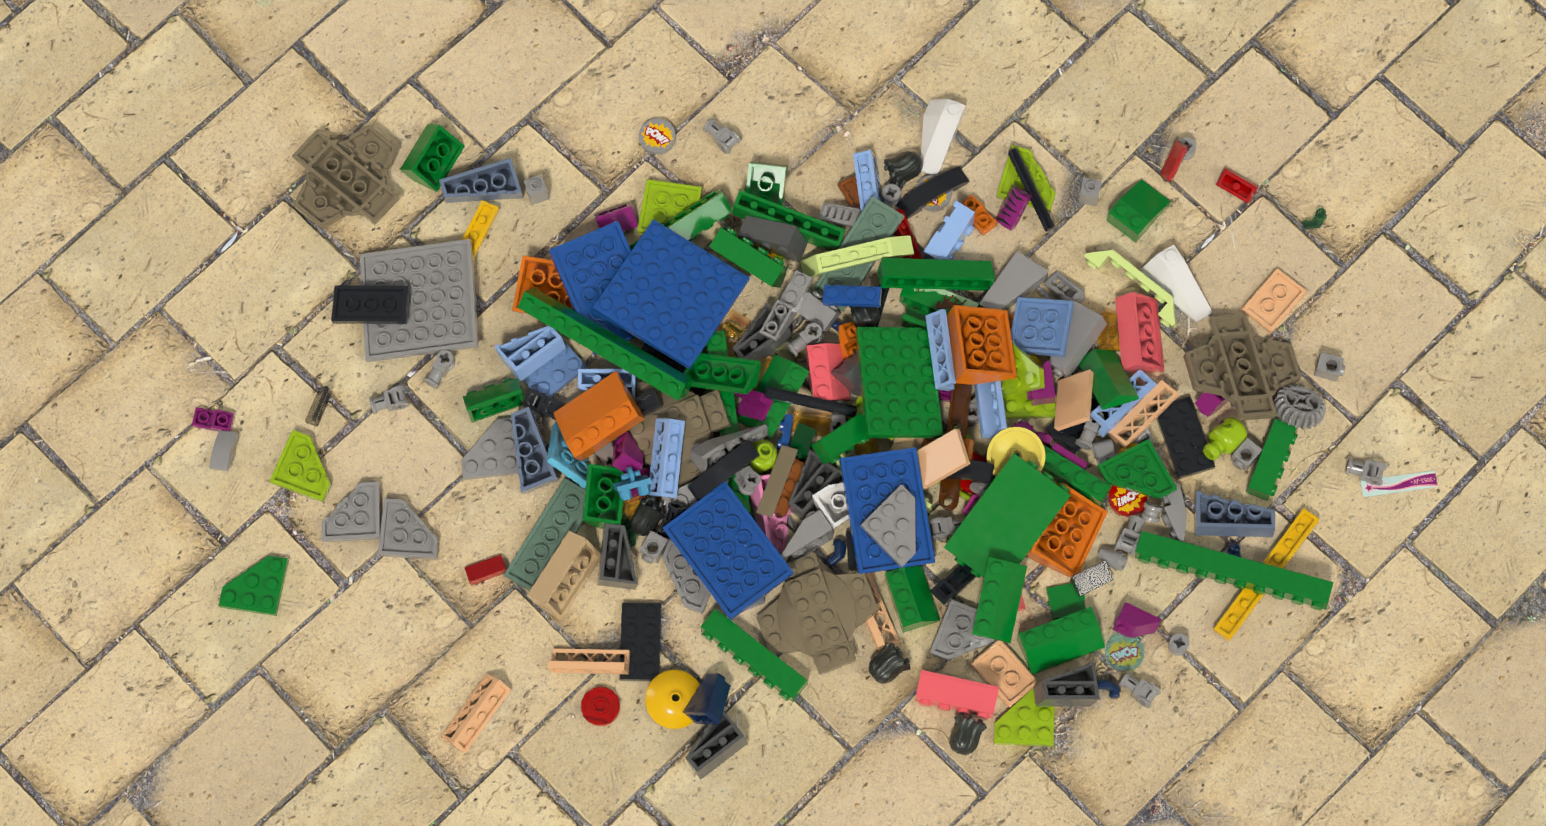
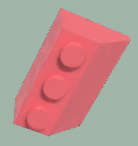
M840 344L807 345L805 353L811 396L830 401H850L849 390L830 373L833 369H837L843 364L844 359Z

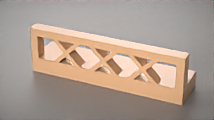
M1161 380L1109 432L1112 442L1115 445L1119 442L1127 448L1179 397V393ZM1168 392L1172 395L1169 399L1161 400ZM1156 404H1158V410L1156 412L1148 413ZM1145 417V423L1142 426H1135ZM1131 431L1132 436L1125 441L1123 437Z
M866 573L870 587L874 592L873 595L878 601L877 605L882 610L876 613L883 615L885 622L883 626L878 625L874 619V614L865 623L877 651H881L885 647L882 637L883 631L889 632L893 636L894 640L887 643H894L896 645L900 641L871 573Z
M553 649L552 661H548L547 669L552 673L629 675L630 651ZM558 654H566L570 658L567 661H557ZM580 654H585L588 658L587 661H574ZM598 655H604L607 658L605 662L593 661ZM618 655H625L624 662H613L612 660Z
M486 673L441 735V738L465 754L511 689L498 678ZM492 681L487 688H485L488 682ZM456 730L452 738H449L452 732Z

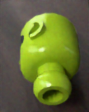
M1226 417L1216 427H1213L1208 435L1210 443H1207L1203 448L1204 455L1210 460H1216L1220 457L1221 453L1231 454L1247 438V430L1242 422L1234 417Z
M768 440L754 442L752 445L760 456L747 466H750L758 474H763L771 470V468L773 469L777 459V450Z

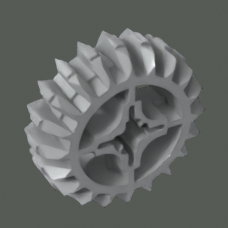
M1291 384L1287 387L1283 386L1277 392L1274 399L1277 417L1282 418V422H1287L1288 426L1293 425L1295 429L1300 427L1302 430L1305 427L1311 429L1320 424L1326 413V402L1322 401L1323 397L1318 396V392H1313L1311 388L1307 389L1304 385L1300 387L1298 384H1295V386Z

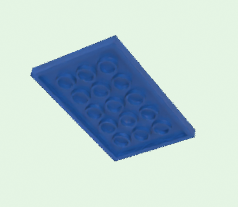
M613 222L548 250L574 311L626 341L635 338L629 332L592 311L593 306L631 253L619 222Z
M916 447L840 458L839 463L858 573L866 574L900 568L860 525L901 484L915 497L916 553L903 567L935 563Z
M726 482L663 527L669 538L730 620L734 619L794 574Z

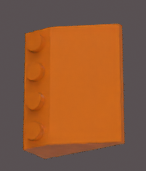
M522 255L512 311L527 314L517 307L524 291L532 288L538 289L574 310L553 261Z
M954 305L947 314L956 383L975 385L1016 379L1017 373L1007 310Z
M617 371L553 413L574 458L581 461L645 420Z
M1062 483L1070 489L1068 493L1071 496L1026 556L1037 563L1076 580L1108 511Z

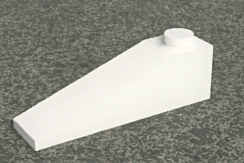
M950 99L930 100L923 115L922 173L939 175L964 117L965 105Z
M1175 245L1158 253L1140 269V272L1174 298V304L1196 323L1213 314L1185 260Z
M843 482L828 485L812 495L817 511L821 510L833 530L849 520Z

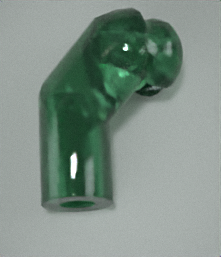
M1319 208L1316 210L1313 219L1303 220V230L1320 228L1327 219L1326 210Z
M622 519L621 525L625 526L629 546H635L637 534L632 531L630 521Z

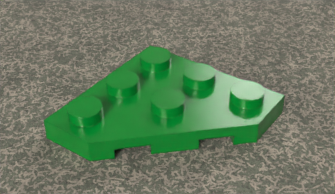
M1149 439L1097 466L1105 482L1116 487L1156 499H1162L1177 491L1175 483Z
M267 556L222 587L218 606L220 608L277 616L289 560Z

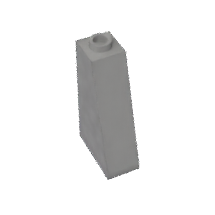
M1016 251L980 301L978 307L1008 310L1017 303V297H1025L1042 284L1048 277V270Z
M1071 300L1074 302V309L1065 357L1050 356L1049 359L1052 373L1058 377L1064 376L1066 378L1071 376L1107 325L1103 316L1074 300Z

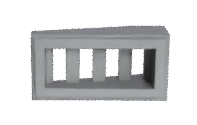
M823 203L818 219L835 226L853 227L860 216L861 210Z
M1058 271L1044 282V285L1060 300H1074L1079 304L1085 300L1084 291ZM1060 280L1056 286L1053 285L1056 281Z

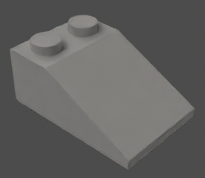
M821 510L817 512L812 511L805 516V519L781 554L786 563L804 557L833 540V529Z

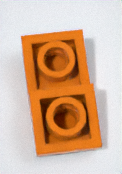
M972 194L961 202V204L975 212L973 226L983 236L998 225L997 220L984 209V205Z
M854 322L839 326V342L844 360L852 357L857 350L856 326Z

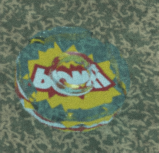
M1121 634L1112 637L1105 648L1106 662L1112 669L1122 673L1132 672L1137 669L1142 663L1145 653L1143 644L1137 637L1129 638Z

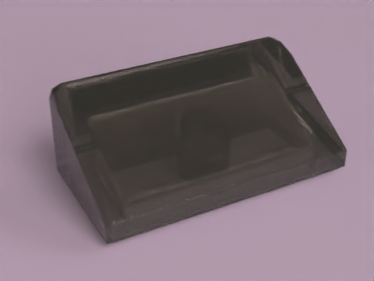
M328 386L318 389L305 419L307 424L316 427L319 425L332 395Z
M1105 560L1072 576L1070 579L1079 597L1113 581Z

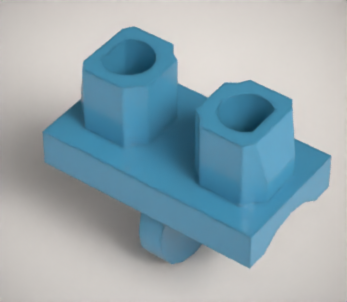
M631 467L626 468V474L620 475L621 480L625 481L613 483L614 489L618 492L622 501L632 498L630 489L637 488L639 496L650 494L649 484H652L650 477L648 478L647 475L640 476V471H633Z

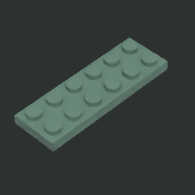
M872 196L839 249L892 237L905 216ZM876 261L823 273L812 291L816 290L823 295L824 285L861 286ZM838 306L837 309L844 312L847 306Z
M566 478L563 479L504 573L505 578L530 591L542 570L550 561L551 556L561 544L562 539L569 531L576 534L584 522L582 516L585 489Z

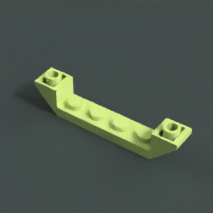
M910 235L889 237L817 254L800 261L802 273L815 278L820 277L823 273L878 261L881 258H901L913 255L914 250Z
M1114 250L1086 253L1084 255L1087 259L1086 263L1093 269L1097 267L1101 270L1108 260L1112 259L1110 263L1117 269L1122 267L1126 270L1125 275L1133 281L1136 278L1141 282L1139 285L1146 292L1150 290L1156 294L1154 298L1160 303H1167L1158 314L1161 317L1159 321L1167 328L1170 325L1173 328L1177 326L1174 298Z

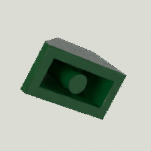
M800 422L796 427L790 447L798 449L795 459L806 461L809 449L813 450L811 445L817 442L815 429Z

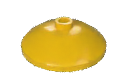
M668 670L660 673L650 682L646 690L645 705L648 714L657 724L668 729H681L689 726L693 721L683 711L700 683L685 671ZM673 695L679 696L677 702L672 700Z

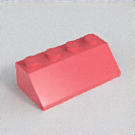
M1135 292L1115 298L1121 365L1124 371L1134 374L1139 370H1142L1144 373L1165 371L1157 299Z
M921 670L915 701L919 702L921 706L930 707V705H934L943 711H950L952 709L957 710V713H962L963 715L970 713L977 715V718L988 720L993 718L999 687Z

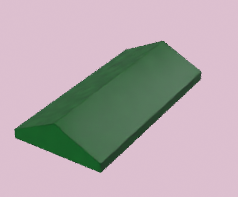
M1093 349L1079 363L1078 366L1081 372L1090 369L1094 373L1092 392L1102 410L1139 399L1113 350Z
M701 353L691 369L685 368L683 374L694 380L691 387L748 394L758 383L761 362L758 360Z

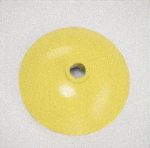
M1010 427L997 433L991 440L987 450V463L994 464L993 475L995 477L1014 453H1018L1025 462L1031 460L1038 466L1036 470L1042 471L1045 463V449L1040 438L1032 431L1022 427Z

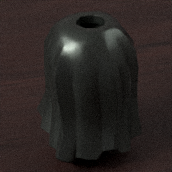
M906 151L892 159H884V170H888L891 177L889 183H895L899 188H903L906 182L917 177L923 168L922 159L915 152Z
M849 306L851 316L857 327H875L880 320L878 307Z
M655 496L641 499L637 510L630 520L632 531L639 536H648L660 520L665 518L662 509L664 503L660 500L657 501Z
M885 643L884 649L869 663V673L880 684H887L903 671L910 670L909 659L902 657L904 653L900 651L901 649L898 646L895 647L894 643Z
M959 713L954 717L955 726L950 736L949 744L954 752L961 755H969L977 748L980 736L987 726L981 719H978V722L975 721L971 714L965 716Z

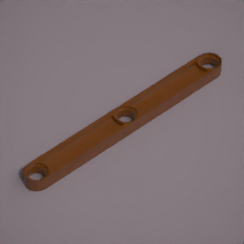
M954 384V389L951 390L946 434L952 431L955 425L961 424L962 439H966L972 385ZM943 479L940 482L938 501L939 505L946 511H952L958 505L961 484L959 479ZM952 497L951 504L946 506L944 504L946 498Z

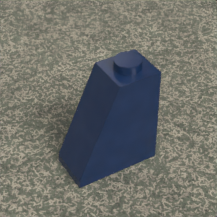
M719 673L706 674L683 713L696 724L719 725L731 685Z

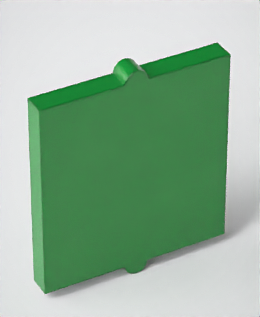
M1080 581L1046 588L1049 600L1048 606L1051 608L1053 620L1086 609L1085 595L1082 594Z

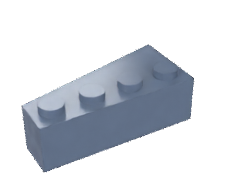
M511 158L439 180L446 203L523 198Z
M526 407L512 413L511 420L520 490L522 494H526L558 481L559 477L556 469L547 462L548 449L532 409Z
M1196 490L1194 496V535L1273 537L1276 528L1275 510L1252 504H1242L1233 499L1232 501L1222 499L1220 496L1213 494L1212 496L1206 495Z

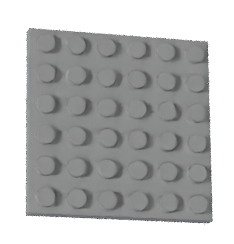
M470 239L360 254L361 285L410 287L407 324H363L365 360L367 362L439 353L442 350L456 351L479 347L472 241Z

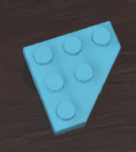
M556 422L552 425L547 462L585 489L588 467L586 462L588 459L586 458L581 461L574 458Z

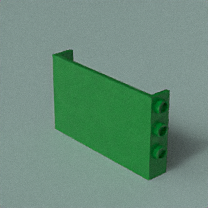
M1015 453L944 546L946 550L956 556L954 560L963 567L965 564L971 567L970 572L978 578L981 576L985 577L989 557L1020 564L1071 496L1068 493L1070 489L1062 483L1056 485L1052 482L1054 478L1045 471L1043 474L1036 470L1038 466L1031 460L1025 462Z

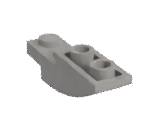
M797 270L794 272L780 300L776 301L759 332L760 334L775 341L782 336L804 303L805 295L813 282L812 277Z
M1176 482L1177 491L1161 499L1163 504L1167 505L1163 509L1161 518L1164 525H1168L1171 531L1169 532L1170 539L1183 542L1186 531V509L1182 491L1178 482Z

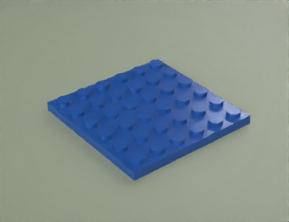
M653 219L593 306L592 311L690 370L749 282L750 277Z

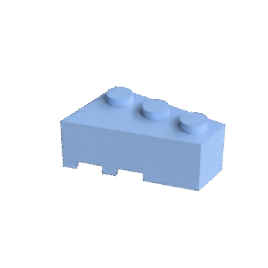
M955 201L953 204L954 210L949 217L946 216L944 218V224L939 231L935 232L925 248L923 258L953 260V254L956 250L959 251L962 248L964 238L966 236L969 237L974 231L975 212Z
M550 326L530 332L525 337L511 339V342L501 346L500 344L494 346L498 357L520 382L566 348L562 337Z
M578 369V389L584 393L617 371L631 396L635 399L637 377L624 369Z

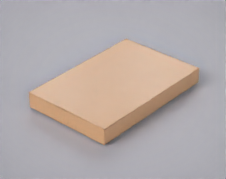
M1277 268L1244 305L1241 311L1271 334L1303 298L1307 290Z
M1090 369L1058 380L1054 428L1057 431L1090 421L1094 374Z
M954 429L917 450L924 490L970 464L959 429Z
M1002 641L995 642L970 663L988 685L999 687L998 697L1009 709L1039 683Z

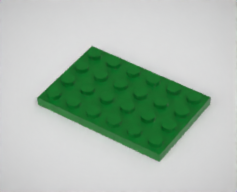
M857 327L855 331L866 438L942 437L938 389L935 388L927 328Z

